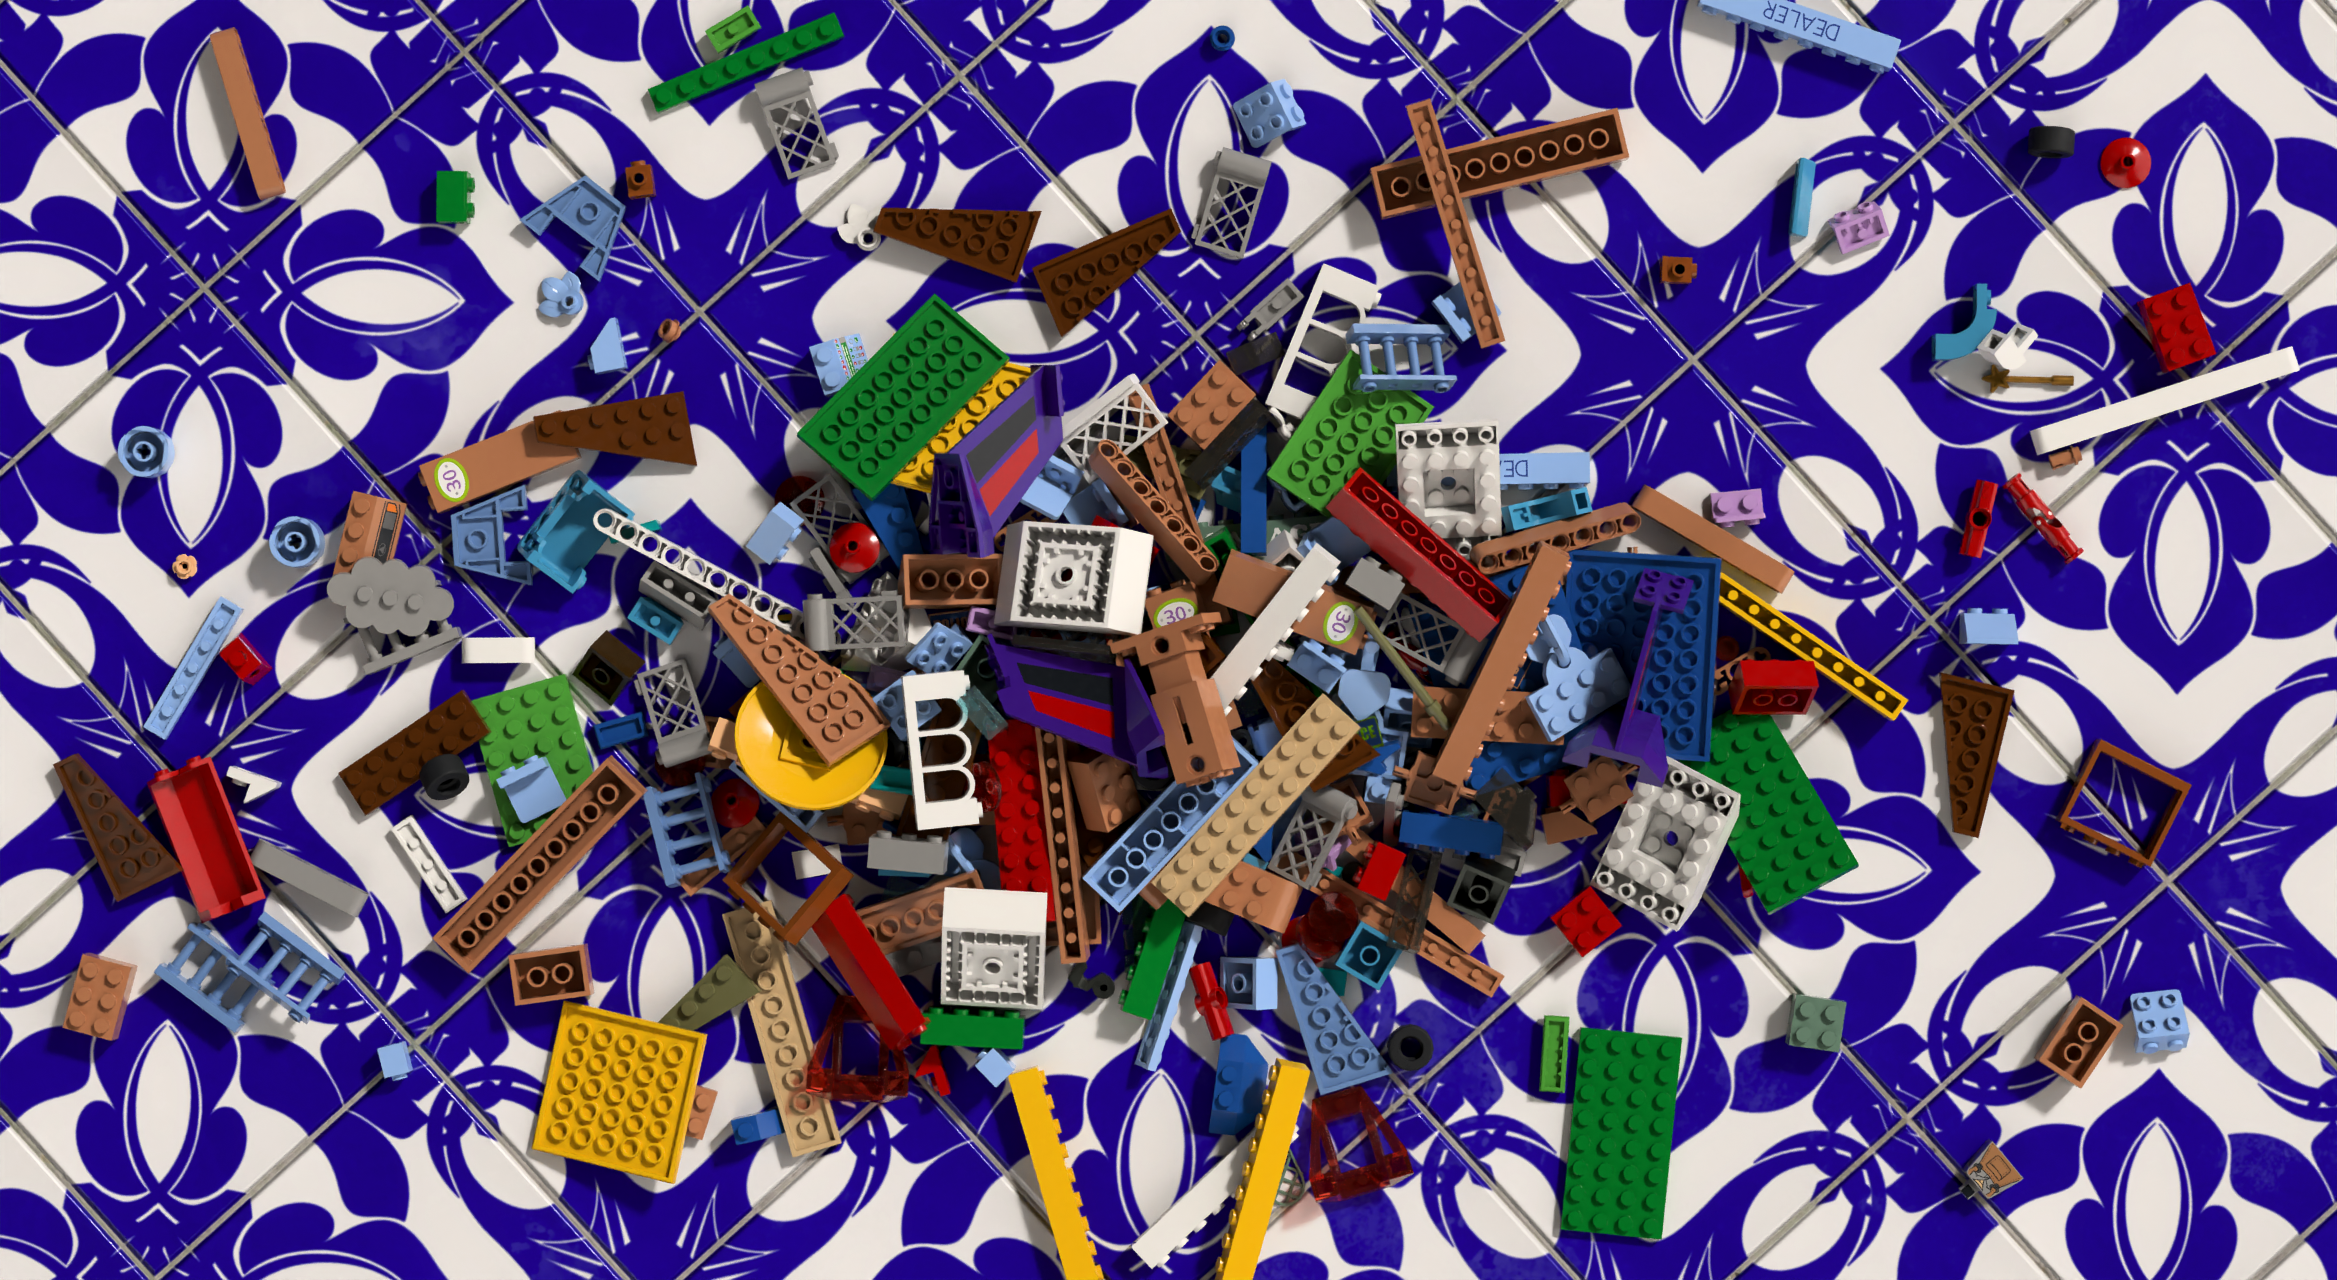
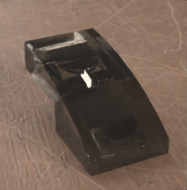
M1274 332L1226 352L1234 374L1237 376L1285 356V352L1277 333Z

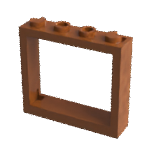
M2096 739L2056 821L2062 823L2060 828L2074 834L2076 830L2084 834L2082 839L2093 845H2097L2098 842L2106 845L2105 851L2117 857L2121 853L2130 857L2128 862L2139 868H2142L2143 865L2151 867L2192 785L2102 739ZM2100 752L2175 790L2143 855L2068 817Z
M780 811L724 877L723 881L729 886L727 891L737 900L741 897L745 901L742 904L744 908L752 914L756 912L759 915L757 920L768 929L772 927L775 930L773 935L783 943L787 940L796 945L854 875L808 832L806 833ZM789 831L831 872L789 922L783 926L742 885Z

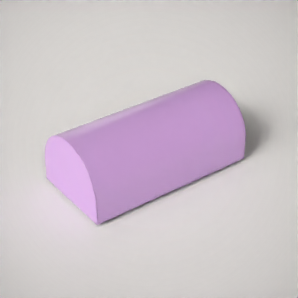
M970 606L965 631L983 635L992 633L993 637L1016 641L1018 627L995 625L996 611Z

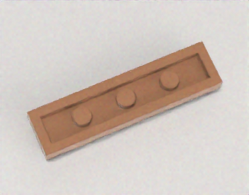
M757 816L747 825L733 828L721 838L723 849L728 851L731 863L748 850L766 829ZM713 845L694 861L715 856ZM717 865L683 875L680 883L691 897L721 871H719Z

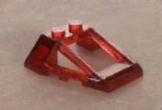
M838 995L826 1022L823 1034L816 1046L813 1058L810 1060L807 1068L806 1093L831 1101L886 1103L908 1098L909 1070L903 1050L899 1051V1049L893 1050L896 1071H888L889 1047L881 1035L879 1040L878 1076L841 1074L844 1023L873 1024L856 996ZM833 1033L832 1068H822Z
M1361 1085L1312 1099L1309 1180L1316 1203L1352 1199L1391 1187L1414 1174L1407 1149ZM1362 1113L1377 1163L1341 1173L1327 1123ZM1375 1121L1394 1153L1384 1154ZM1320 1138L1330 1168V1172L1323 1174L1321 1170Z

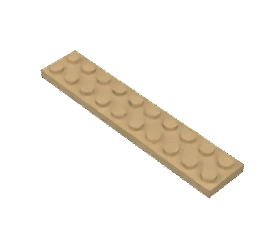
M1322 693L1151 883L1184 914L1190 917L1356 735L1361 727Z
M772 900L760 903L777 919ZM741 908L722 914L736 964L762 990L747 999L792 1157L841 1144L842 1140L784 942L782 943L773 935L775 930L772 927L768 929L757 920L759 915L756 912L752 914L746 908Z

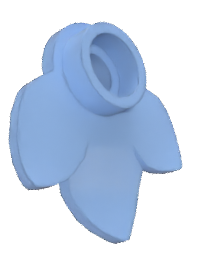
M568 271L562 280L554 277L543 279L542 291L546 299L539 305L538 309L543 314L555 318L564 313L567 315L579 313L584 304L583 297L579 293L581 286L579 278L574 273ZM573 298L572 305L568 306V300Z

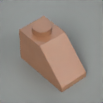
M1559 806L1545 808V813L1540 814L1547 845L1598 834L1596 828L1571 812L1564 815Z

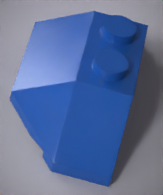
M1234 1033L1220 1040L1209 1133L1234 1136L1256 1120L1257 1114L1262 1111V1094L1266 1089L1269 1064L1247 1035Z

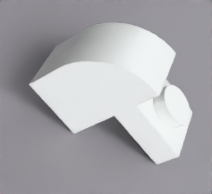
M2016 323L2007 334L1992 329L1977 346V349L1985 360L2013 370L2026 362L2023 353L2038 335L2034 329Z

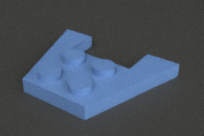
M585 175L521 218L520 221L539 236L542 235L555 217L567 224L594 245V248L581 263L580 267L601 282L626 206Z
M526 485L451 515L454 566L533 586L532 564L528 560L506 562L503 512L528 510Z

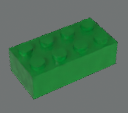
M929 1006L928 1010H924L922 1013L931 1022L926 1025L928 1029L921 1034L920 1044L1021 1050L1024 1047L1026 1015H1020L1018 1010H1005L1004 1014H995V1009H980L979 1013H971L970 1008L955 1007L953 1011H944V1006Z

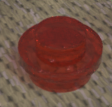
M1731 636L1718 638L1716 656L1723 661L1733 660L1739 653L1737 640Z

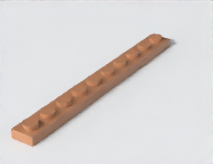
M1428 98L1405 106L1480 348L1503 342L1505 337L1431 99Z
M1149 383L1142 385L1141 387L1156 405ZM1137 391L1129 396L1128 403L1130 407L1141 408L1142 398ZM1131 411L1136 426H1139L1140 412ZM1145 413L1143 427L1153 428L1160 423L1154 414ZM1163 427L1143 442L1147 458L1160 495L1203 542V536L1168 436ZM1143 430L1142 436L1146 434L1148 431ZM1216 573L1204 585H1197L1191 581L1201 612L1220 613L1222 622L1214 624V627L1231 622L1232 619L1227 606L1212 601L1218 585Z
M1294 852L1296 864L1307 860L1302 855ZM1289 856L1281 857L1277 867L1280 869L1290 867ZM1308 865L1297 869L1300 880L1304 882L1310 873ZM1321 868L1319 873L1322 876L1316 888L1312 886L1310 891L1491 998L1493 997L1504 978L1503 974L1324 868Z

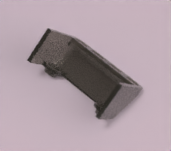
M1501 768L1473 795L1474 802L1485 813L1487 811L1490 814L1489 817L1494 822H1498L1504 828V833L1520 849L1527 851L1534 841L1537 803L1534 800L1537 796L1527 786H1520Z

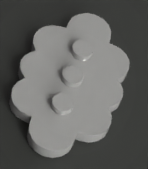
M371 556L362 557L354 563L351 573L339 572L334 574L329 579L327 585V594L330 600L340 606H346V618L349 623L358 628H367L373 625L378 632L383 634H391L399 629L405 635L418 636L427 629L430 620H444L449 617L454 608V599L451 593L444 588L435 586V575L429 567L414 565L408 568L399 559H390L382 564L377 558Z

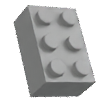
M1367 556L1365 559L1361 557L1343 585L1370 602L1375 603V605L1385 611H1389L1405 586L1401 582L1403 577L1391 569L1387 573L1379 568L1381 563L1370 556Z

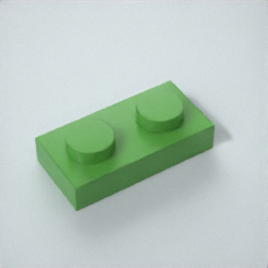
M747 5L705 32L719 54L762 27Z

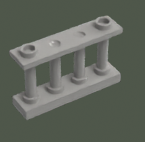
M436 580L435 586H442L441 581ZM347 618L343 619L345 624H350ZM447 619L436 621L439 627L437 630L439 634L429 638V635H425V632L415 636V644L408 647L401 643L399 635L395 631L387 634L392 645V649H390L392 653L383 657L381 653H378L368 627H357L369 656L367 659L368 663L362 665L365 674L372 675L463 637L460 627L453 628L451 624L449 625Z

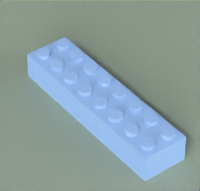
M1233 737L1232 739L1241 767L1233 769V775L1212 779L1211 782L1187 787L1186 783L1176 784L1174 778L1083 874L1082 878L1119 913L1202 827L1260 763Z

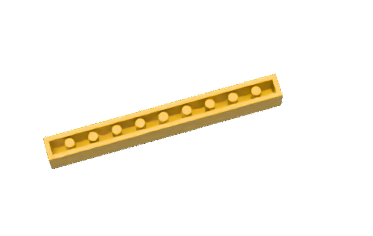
M1721 572L1720 605L1800 660L1814 661L1816 671L1889 721H1895L1908 702L1907 698Z
M1276 1058L1275 1064L1271 1065L1269 1069V1086L1262 1094V1111L1256 1116V1133L1249 1141L1248 1151L1250 1154L1248 1161H1245L1242 1167V1183L1237 1186L1235 1192V1199L1237 1201L1235 1209H1231L1228 1222L1230 1227L1228 1233H1225L1222 1239L1223 1252L1216 1261L1215 1270L1217 1274L1215 1280H1253L1310 1075V1070L1303 1063Z
M1038 1065L1013 1072L1008 1076L1066 1279L1103 1280L1104 1276L1101 1266L1095 1265L1093 1256L1097 1255L1094 1241H1088L1086 1231H1090L1087 1217H1081L1079 1207L1083 1206L1079 1191L1074 1192L1072 1183L1076 1182L1072 1167L1067 1168L1065 1158L1069 1157L1065 1143L1060 1144L1058 1134L1062 1133L1058 1118L1053 1120L1051 1110L1055 1109L1051 1094L1046 1095L1044 1085L1048 1084L1044 1070L1039 1071Z

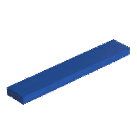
M1241 411V552L1250 556H1267V476H1265L1267 473V411Z

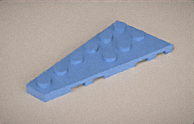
M1300 942L1277 949L1276 954L1320 1095L1393 1073Z

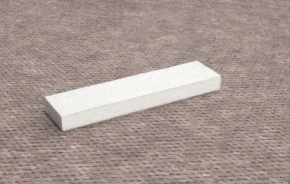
M413 815L390 829L445 913H448L468 899Z

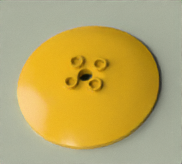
M762 681L751 690L743 701L734 729L736 754L743 771L750 781L762 793L774 801L802 810L832 809L847 804L859 797L873 784L884 764L888 746L886 729L828 767L813 747L809 748L804 745L803 739L806 737Z

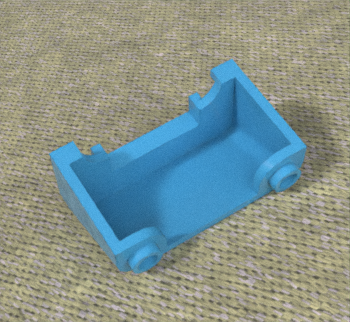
M577 470L569 477L525 533L517 549L526 560L573 594L576 589L579 590L585 584L587 579L585 577V566L609 537V535L599 531L594 525L593 518L597 511L608 508L632 521L635 513L582 471ZM602 513L598 517V522L602 527H609L612 524V517L608 513ZM624 525L621 530L629 528L630 525Z

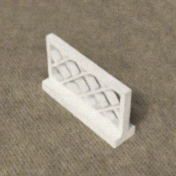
M1135 374L1128 375L1062 427L1063 441L1060 445L1076 467L1084 471L1083 476L1089 484L1099 476L1096 473L1091 475L1086 469V460L1090 456L1087 454L1089 440L1097 442L1104 439L1109 440L1107 439L1108 425L1121 427L1120 440L1110 441L1119 445V448L1127 456L1168 424V421L1139 384L1140 380ZM1135 391L1142 398L1141 408L1128 406L1129 396ZM1124 400V406L1118 405ZM1113 408L1123 409L1122 423L1109 422L1110 410ZM1127 410L1140 412L1139 426L1126 424ZM1145 413L1154 414L1160 423L1153 428L1143 427ZM1105 415L1104 421L1099 420L1101 417ZM1092 424H1104L1102 438L1089 437ZM1125 428L1138 430L1137 441L1134 443L1124 442ZM1143 430L1148 431L1146 434L1142 436ZM1083 431H1085V436H1082L1080 434ZM1075 438L1084 439L1083 453L1074 452L1068 443ZM1123 445L1129 446L1123 451Z

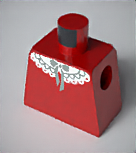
M242 633L237 635L219 652L220 656L238 677L251 685H255L273 669Z

